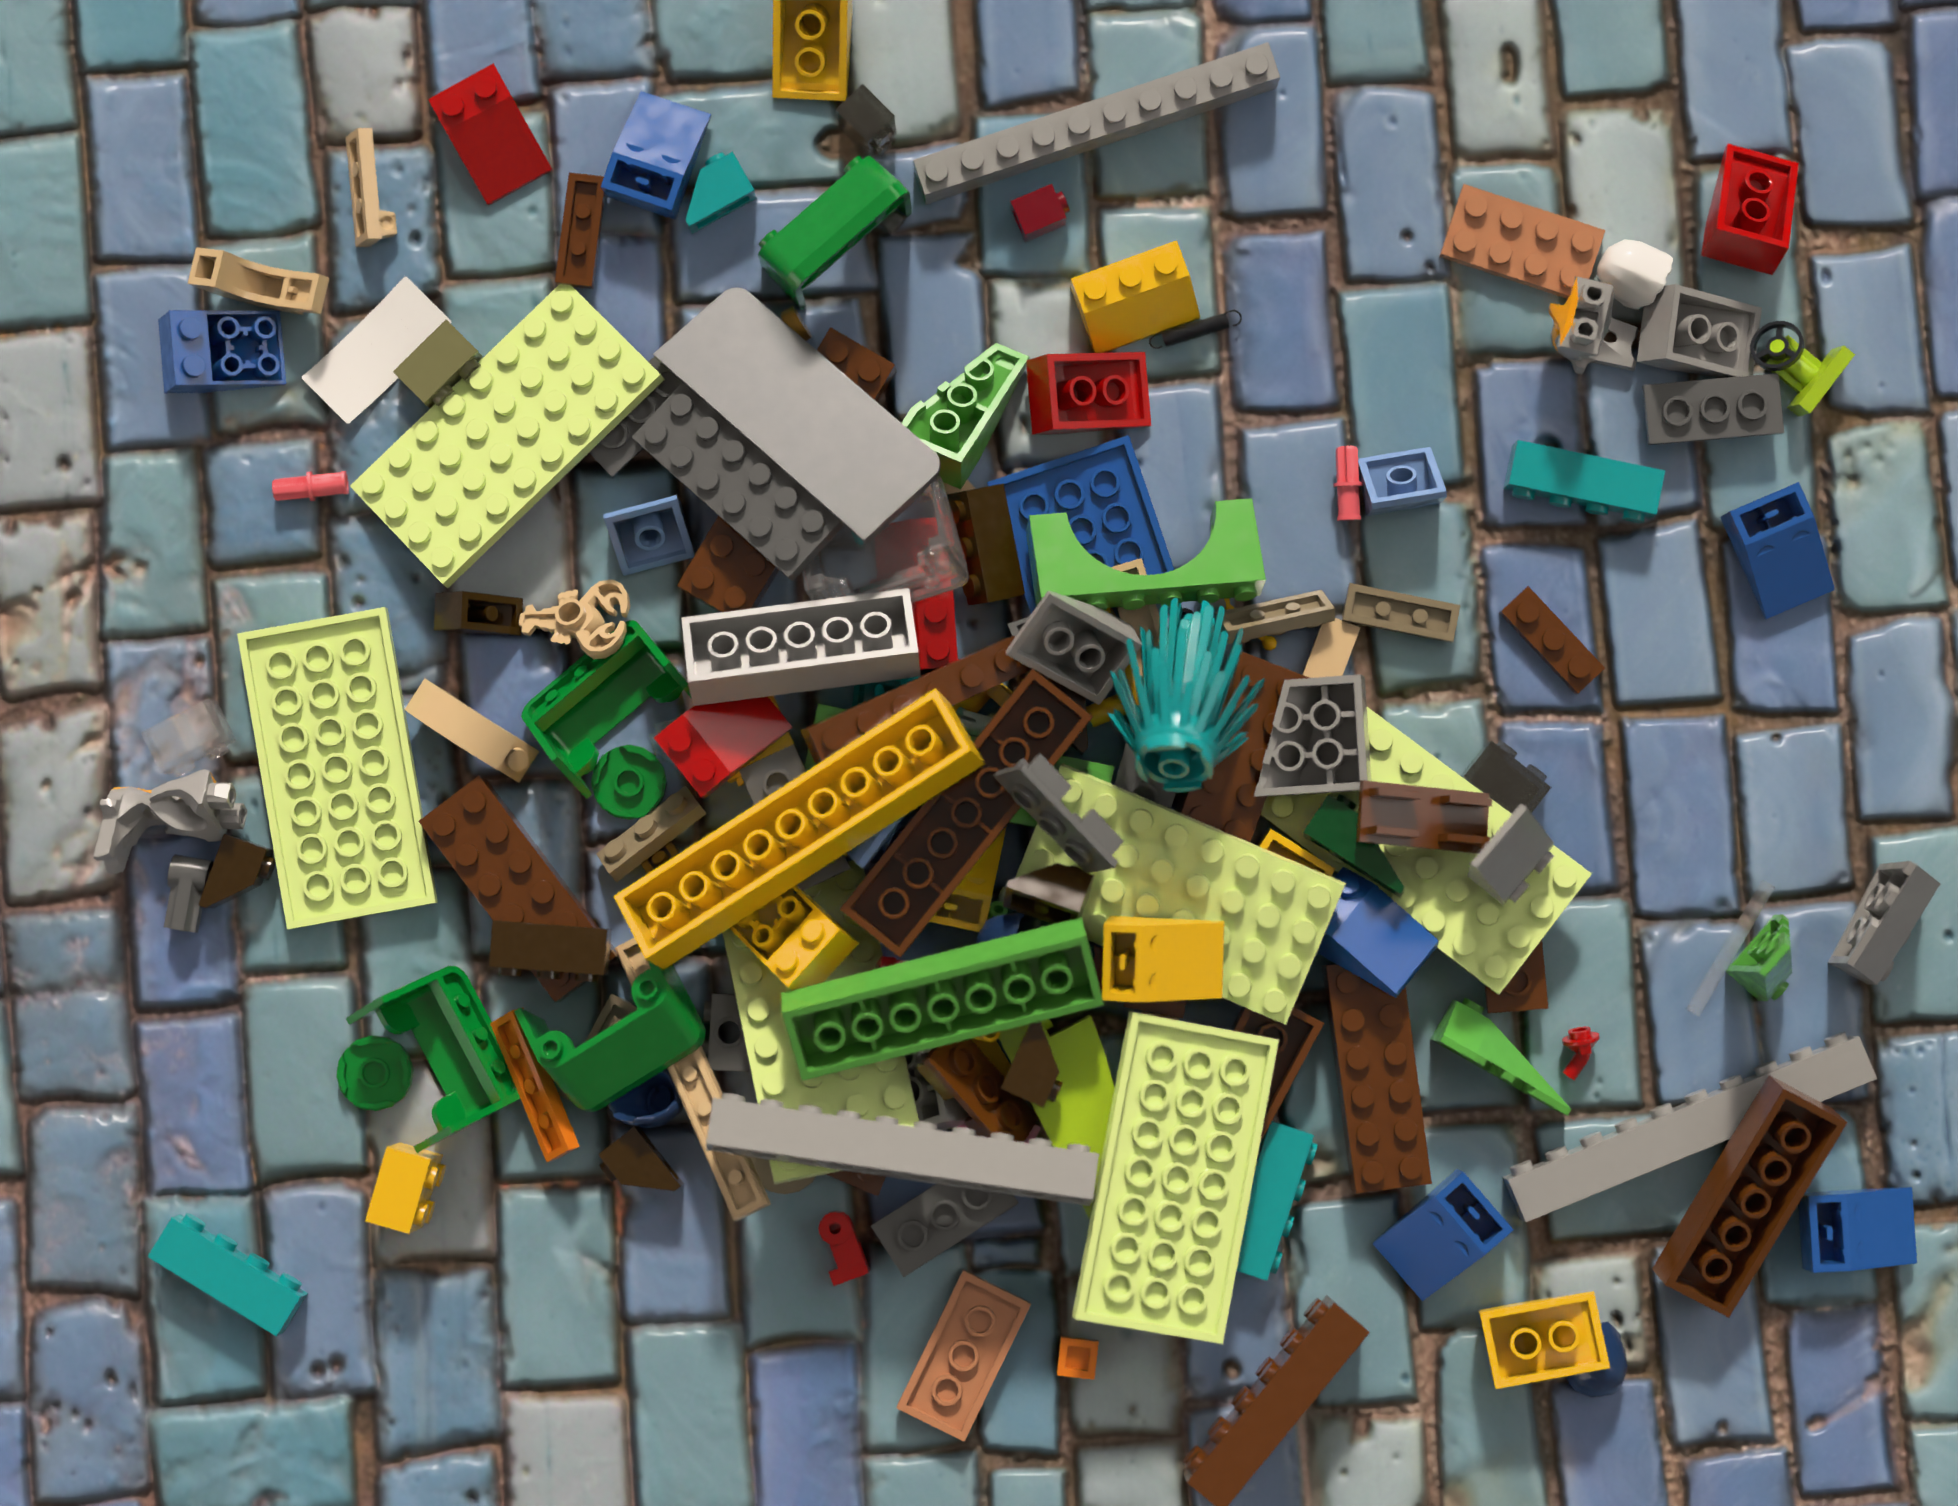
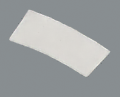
M403 277L389 294L340 343L302 376V379L349 424L398 379L393 371L446 319L450 323L451 320L408 277Z

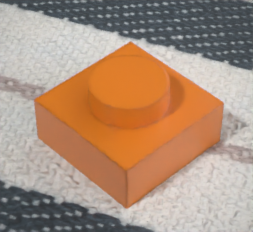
M1061 1336L1057 1376L1095 1380L1099 1340Z

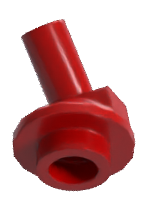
M1587 1026L1568 1030V1036L1562 1039V1044L1575 1052L1562 1073L1572 1080H1576L1589 1061L1592 1048L1600 1039L1599 1033L1591 1032V1028Z

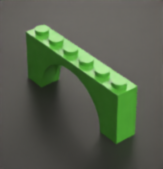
M1250 498L1215 501L1210 516V538L1202 551L1180 568L1155 575H1136L1121 572L1095 559L1075 537L1068 521L1067 512L1029 515L1026 538L1036 607L1048 590L1103 610L1114 607L1135 610L1142 608L1144 605L1160 604L1161 606L1166 604L1170 607L1173 598H1178V603L1198 601V603L1202 604V601L1206 600L1210 604L1219 599L1235 598L1237 601H1247L1260 596L1266 576L1253 500Z

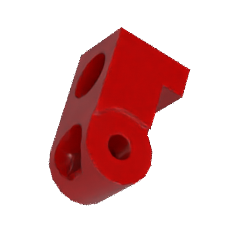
M836 1210L823 1216L818 1227L819 1235L830 1245L837 1264V1268L831 1269L828 1272L833 1286L870 1273V1267L849 1215Z

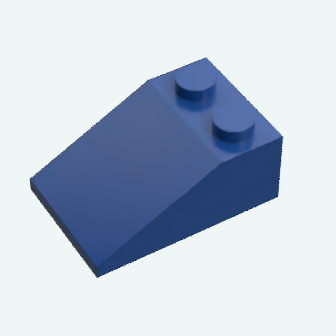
M1342 867L1334 878L1346 884L1316 953L1397 998L1437 948L1439 940L1376 884Z

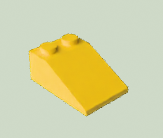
M773 0L772 98L847 100L853 0Z
M1594 1291L1479 1310L1495 1389L1610 1368Z

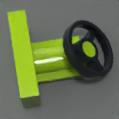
M1774 321L1765 324L1757 330L1750 344L1751 355L1756 364L1774 374L1778 373L1779 378L1797 392V395L1787 408L1798 417L1810 414L1856 355L1843 345L1831 349L1821 362L1804 348V339L1800 330L1794 324L1786 321ZM1777 328L1776 336L1767 342L1766 349L1756 353V344L1760 337L1767 331ZM1784 328L1794 331L1799 337V343L1789 335L1784 337ZM1763 359H1768L1766 363L1761 361Z

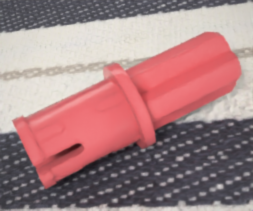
M1340 446L1336 448L1337 483H1333V487H1337V521L1361 520L1359 486H1363V482H1359L1358 449L1356 446Z
M309 471L306 476L273 480L272 493L276 501L304 498L315 501L316 497L338 494L347 495L349 494L348 476L346 471L313 475Z

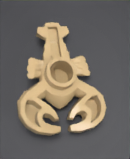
M610 579L596 583L580 601H578V590H570L558 594V606L536 611L532 604L526 606L525 612L520 614L519 626L522 628L524 635L531 636L536 628L554 633L551 638V642L565 643L568 645L571 643L572 638H576L586 655L593 659H603L616 653L622 646L627 629L624 621H619L616 629L613 622L605 624L603 616L596 607L599 604L609 615L617 617L618 612L614 609V605L619 604L621 615L626 618L630 610V599L624 586L620 582Z

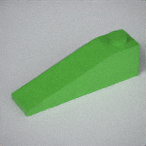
M995 343L966 365L964 372L950 383L945 381L937 387V393L923 403L920 400L911 407L901 423L938 455L941 469L936 478L937 480L958 489L963 487L979 462L1026 368V360H1029V356Z
M1783 914L1773 915L1725 970L1758 1001H1768L1770 998L1776 1000L1789 986V983L1786 982L1792 974L1789 919Z
M1464 998L1462 1003L1456 1000L1451 1001L1430 1040L1560 1114L1569 1115L1571 1108L1489 1018L1482 1015L1485 1008L1467 998Z

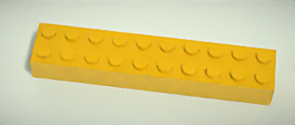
M935 688L614 895V898L645 959L664 970L985 763L952 705Z

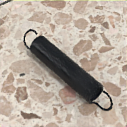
M1230 310L1184 326L1168 329L1153 335L1149 340V344L1155 349L1162 348V346L1154 347L1151 344V339L1161 334L1165 346L1169 347L1183 341L1228 329L1230 325L1226 313L1237 312L1240 315V321L1237 324H1233V326L1241 323L1242 315L1237 310Z

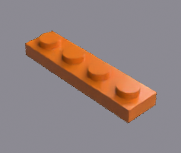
M514 1009L491 1022L490 1025L547 1163L559 1159L579 1148L580 1145L553 1079L538 1062L514 1013L517 1009Z

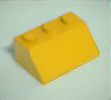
M1177 240L1071 278L1070 289L1094 353H1106L1200 319L1190 274Z

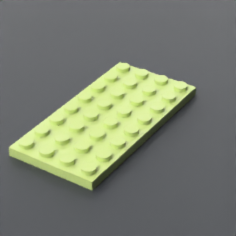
M559 284L479 361L480 366L466 380L461 378L452 387L454 392L447 396L440 406L434 404L350 485L446 588H449L665 380L571 285Z
M382 607L237 633L287 929H296L438 903L427 835L424 828L418 822L423 818L388 608Z
M1367 707L1372 781L1483 793ZM1360 791L1267 796L1260 816L1308 852L1334 867L1336 873L1342 867H1345L1376 884L1439 940L1437 946L1439 951L1498 995L1501 994L1592 875L1591 872L1553 845L1549 851L1554 855L1553 859L1540 874L1533 870L1524 880L1530 886L1515 903L1509 898L1502 905L1468 877L1470 863L1478 854L1378 844L1405 888L1404 894L1399 898L1304 837V830L1328 794L1335 799L1341 794L1358 805L1359 808ZM1492 800V807H1489L1487 837H1490V840L1512 815L1494 800Z
M1062 764L1058 772L1072 787L1060 801L1071 813L1076 812L1081 819L1089 809H1094L1124 841L1112 855L1119 862L1115 868L1089 873L1094 875L1090 896L1081 916L1087 939L1103 946L1104 923L1109 916L1225 921L1222 998L1286 1025L1346 883L1066 764ZM1037 823L1015 878L1055 863L1081 868L1068 857L1062 847Z
M854 860L848 861L850 870L804 890L859 943L825 982L875 970L876 963L883 956L880 941L840 910L865 878L864 869ZM730 928L722 932L757 1104H760L762 1099H770L784 1103L783 1108L795 1110L799 1109V1105H811L822 1108L823 1114L837 1115V1111L844 1110L859 1113L860 1119L875 1121L877 1116H887L898 1119L899 1125L914 1127V1122H919L905 1055L802 1081L782 1015L781 993L791 991V989ZM769 1160L774 1185L842 1171Z
M1129 1011L1072 1313L1074 1319L1223 1344L1279 1043L1278 1039Z

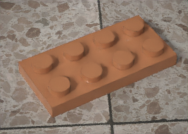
M1463 184L1439 257L1568 299L1575 277L1590 279L1605 230Z
M963 1269L896 1408L965 1442L1031 1306V1302Z

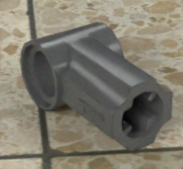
M177 854L173 856L168 870L167 883L171 889L164 922L165 928L198 932L203 908L198 904L214 863L212 860Z

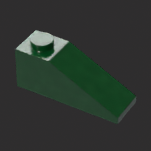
M1328 794L1304 830V837L1401 898L1405 888L1378 844L1356 842L1358 813L1356 810L1358 805L1341 794L1336 799Z

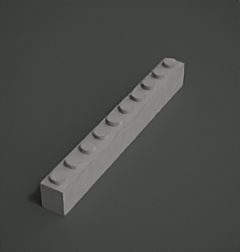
M1267 42L914 159V171L925 204L927 205L1277 89L1280 74L1270 45Z
M1845 1032L1832 1035L1824 1039L1825 1046L1812 1051L1810 1046L1789 1053L1791 1059L1779 1065H1777L1775 1060L1766 1062L1755 1067L1756 1074L1742 1079L1741 1075L1729 1077L1719 1082L1721 1088L1708 1094L1706 1089L1692 1092L1684 1096L1686 1103L1673 1108L1671 1103L1658 1106L1649 1111L1651 1117L1637 1122L1636 1117L1629 1118L1615 1124V1132L1602 1136L1601 1132H1595L1579 1139L1581 1145L1567 1151L1566 1146H1561L1544 1154L1546 1160L1532 1165L1531 1160H1527L1510 1167L1511 1174L1504 1176L1503 1180L1519 1219L1524 1222L1531 1221L1729 1140L1768 1075L1819 1102L1876 1080L1877 1077L1860 1036H1847Z
M722 1094L721 1099L713 1098L706 1140L707 1151L1087 1206L1091 1204L1094 1198L1099 1154L1091 1153L1090 1147L1085 1145L1068 1144L1067 1149L1051 1147V1141L1037 1138L1029 1139V1143L1013 1141L1014 1136L1009 1134L991 1133L990 1138L975 1136V1130L962 1127H954L952 1132L937 1130V1125L928 1122H914V1127L899 1125V1120L893 1117L877 1116L875 1121L860 1119V1114L856 1112L841 1110L837 1111V1115L823 1114L822 1108L811 1105H799V1109L795 1110L783 1108L784 1103L770 1099H762L760 1104L745 1102V1097L736 1094Z

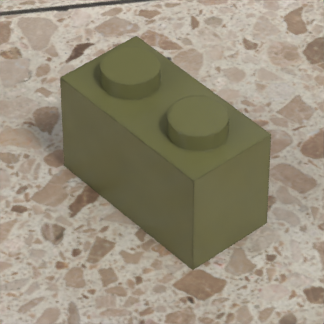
M446 319L393 373L428 408H431L434 404L440 406L444 399L454 392L452 387L461 378L466 380L480 366L479 361L483 356Z

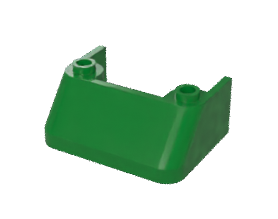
M859 155L851 160L843 169L846 174L779 232L772 230L758 244L761 247L758 257L762 268L800 310L806 306L802 291L898 208L906 217L912 214L910 192L896 177L871 156L863 159Z
M634 620L625 622L627 634L622 646L616 653L603 659H593L584 654L533 697L522 711V720L550 760L586 799L592 795V792L581 776L591 772L597 764L599 751L594 745L597 741L650 697L657 703L672 702L684 690L691 698L688 681L639 623Z
M648 961L651 968L640 974L632 985L631 994L638 1010L576 1048L568 1035L560 1031H550L544 1019L521 1007L514 1011L538 1062L576 1107L587 1112L598 1111L696 1051L703 1044L706 1035L705 1026L673 964L663 970Z
M447 966L382 995L346 1018L350 1025L376 1013L384 1028L393 1034H403L412 1030L446 1094L445 1097L436 1101L432 1107V1118L439 1132L415 1145L416 1153L464 1130L520 1099L490 1025L492 1021L468 976L456 966Z

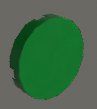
M628 744L616 747L601 756L593 769L591 785L594 797L603 810L614 817L632 820L646 816L659 806L665 796L667 779L665 769L657 756L643 747Z
M372 1035L357 1039L345 1050L338 1061L336 1077L340 1091L353 1105L364 1110L378 1111L393 1107L406 1096L412 1085L414 1069L410 1055L400 1043L389 1037Z

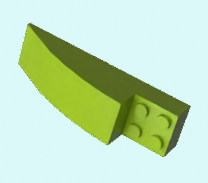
M1090 1015L1050 1035L1046 1030L1053 1026L1050 1019L1042 1020V1027L1059 1070L1057 1079L1062 1081L1063 1084L1054 1103L1047 1100L1044 1108L1034 1103L1032 1105L1053 1147L1067 1149L1068 1144H1079L1090 1147L1091 1153L1099 1154L1094 1190L1095 1196L1115 1089L1105 1051ZM1029 1024L1003 1030L1000 1033L999 1039L1011 1063ZM1093 1201L1089 1206L1082 1205L1089 1220L1091 1217Z

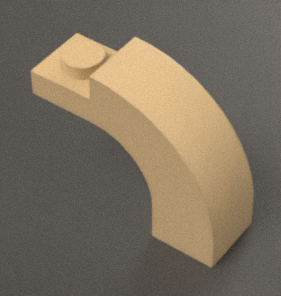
M198 247L195 250L188 284L213 294L259 307L301 315L304 312L321 314L329 278L321 274L274 268L243 259L224 250Z
M425 678L404 709L454 744L517 782L521 781L539 753L533 746L495 724Z

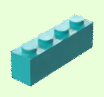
M1517 440L1511 448L1503 489L1513 491L1512 496L1519 499L1534 500L1535 496L1549 498V504L1570 508L1571 504L1574 503L1586 506L1585 511L1588 513L1608 515V511L1622 513L1623 520L1644 523L1645 518L1651 519L1657 515L1665 470Z
M1272 1121L1259 1145L1236 1271L1266 1281L1270 1273H1277L1282 1258V1252L1277 1251L1281 1237L1288 1238L1294 1221V1216L1289 1215L1293 1200L1299 1202L1304 1191L1306 1180L1301 1179L1304 1165L1311 1166L1317 1150V1144L1312 1142L1313 1134Z
M188 1213L185 1216L180 1214L171 1217L147 1257L271 1334L278 1336L284 1333L308 1294L300 1288L302 1283L287 1273H282L279 1276L268 1269L270 1263L254 1253H250L247 1256L237 1250L238 1243L230 1237L218 1233L217 1236L211 1234L204 1229L206 1224L199 1218Z

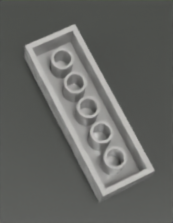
M909 588L681 618L687 678L693 706L921 676Z

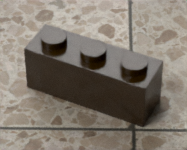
M1004 483L946 494L948 517L952 522L956 541L955 553L959 559L963 577L962 589L967 597L968 605L989 603L1025 595Z
M492 921L489 967H499V975L522 976V969L537 970V978L560 979V972L575 973V981L598 982L599 975H608L612 929Z

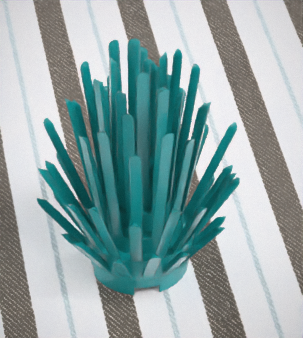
M1173 598L1170 603L1169 628L1168 606L1166 604L1161 606L1159 649L1153 648L1151 630L1149 629L1145 634V630L1140 626L1143 684L1133 640L1131 638L1127 639L1126 645L1140 705L1135 704L1125 673L1119 668V681L1116 673L1109 670L1132 729L1120 711L1114 709V714H1107L1135 754L1137 774L1146 783L1148 782V777L1163 783V790L1171 792H1188L1201 788L1202 781L1208 777L1212 778L1214 767L1249 739L1246 737L1248 732H1241L1227 744L1258 709V703L1251 705L1248 709L1246 708L1265 682V679H1262L1255 684L1230 718L1237 706L1236 703L1249 683L1250 678L1246 675L1220 716L1239 663V656L1242 651L1240 643L1244 631L1243 628L1237 631L1224 672L1220 671L1228 641V633L1226 631L1221 633L1225 609L1223 606L1219 607L1215 622V618H1213L1214 608L1206 600L1202 601L1200 612H1194L1193 615L1188 613L1181 620L1182 605L1180 602L1178 603V598Z

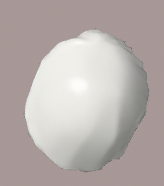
M1624 239L1607 248L1597 266V275L1602 283L1613 285L1614 298L1625 307L1639 310L1642 306L1652 304L1657 294L1664 288L1666 277L1671 274L1673 258L1667 253L1643 242Z

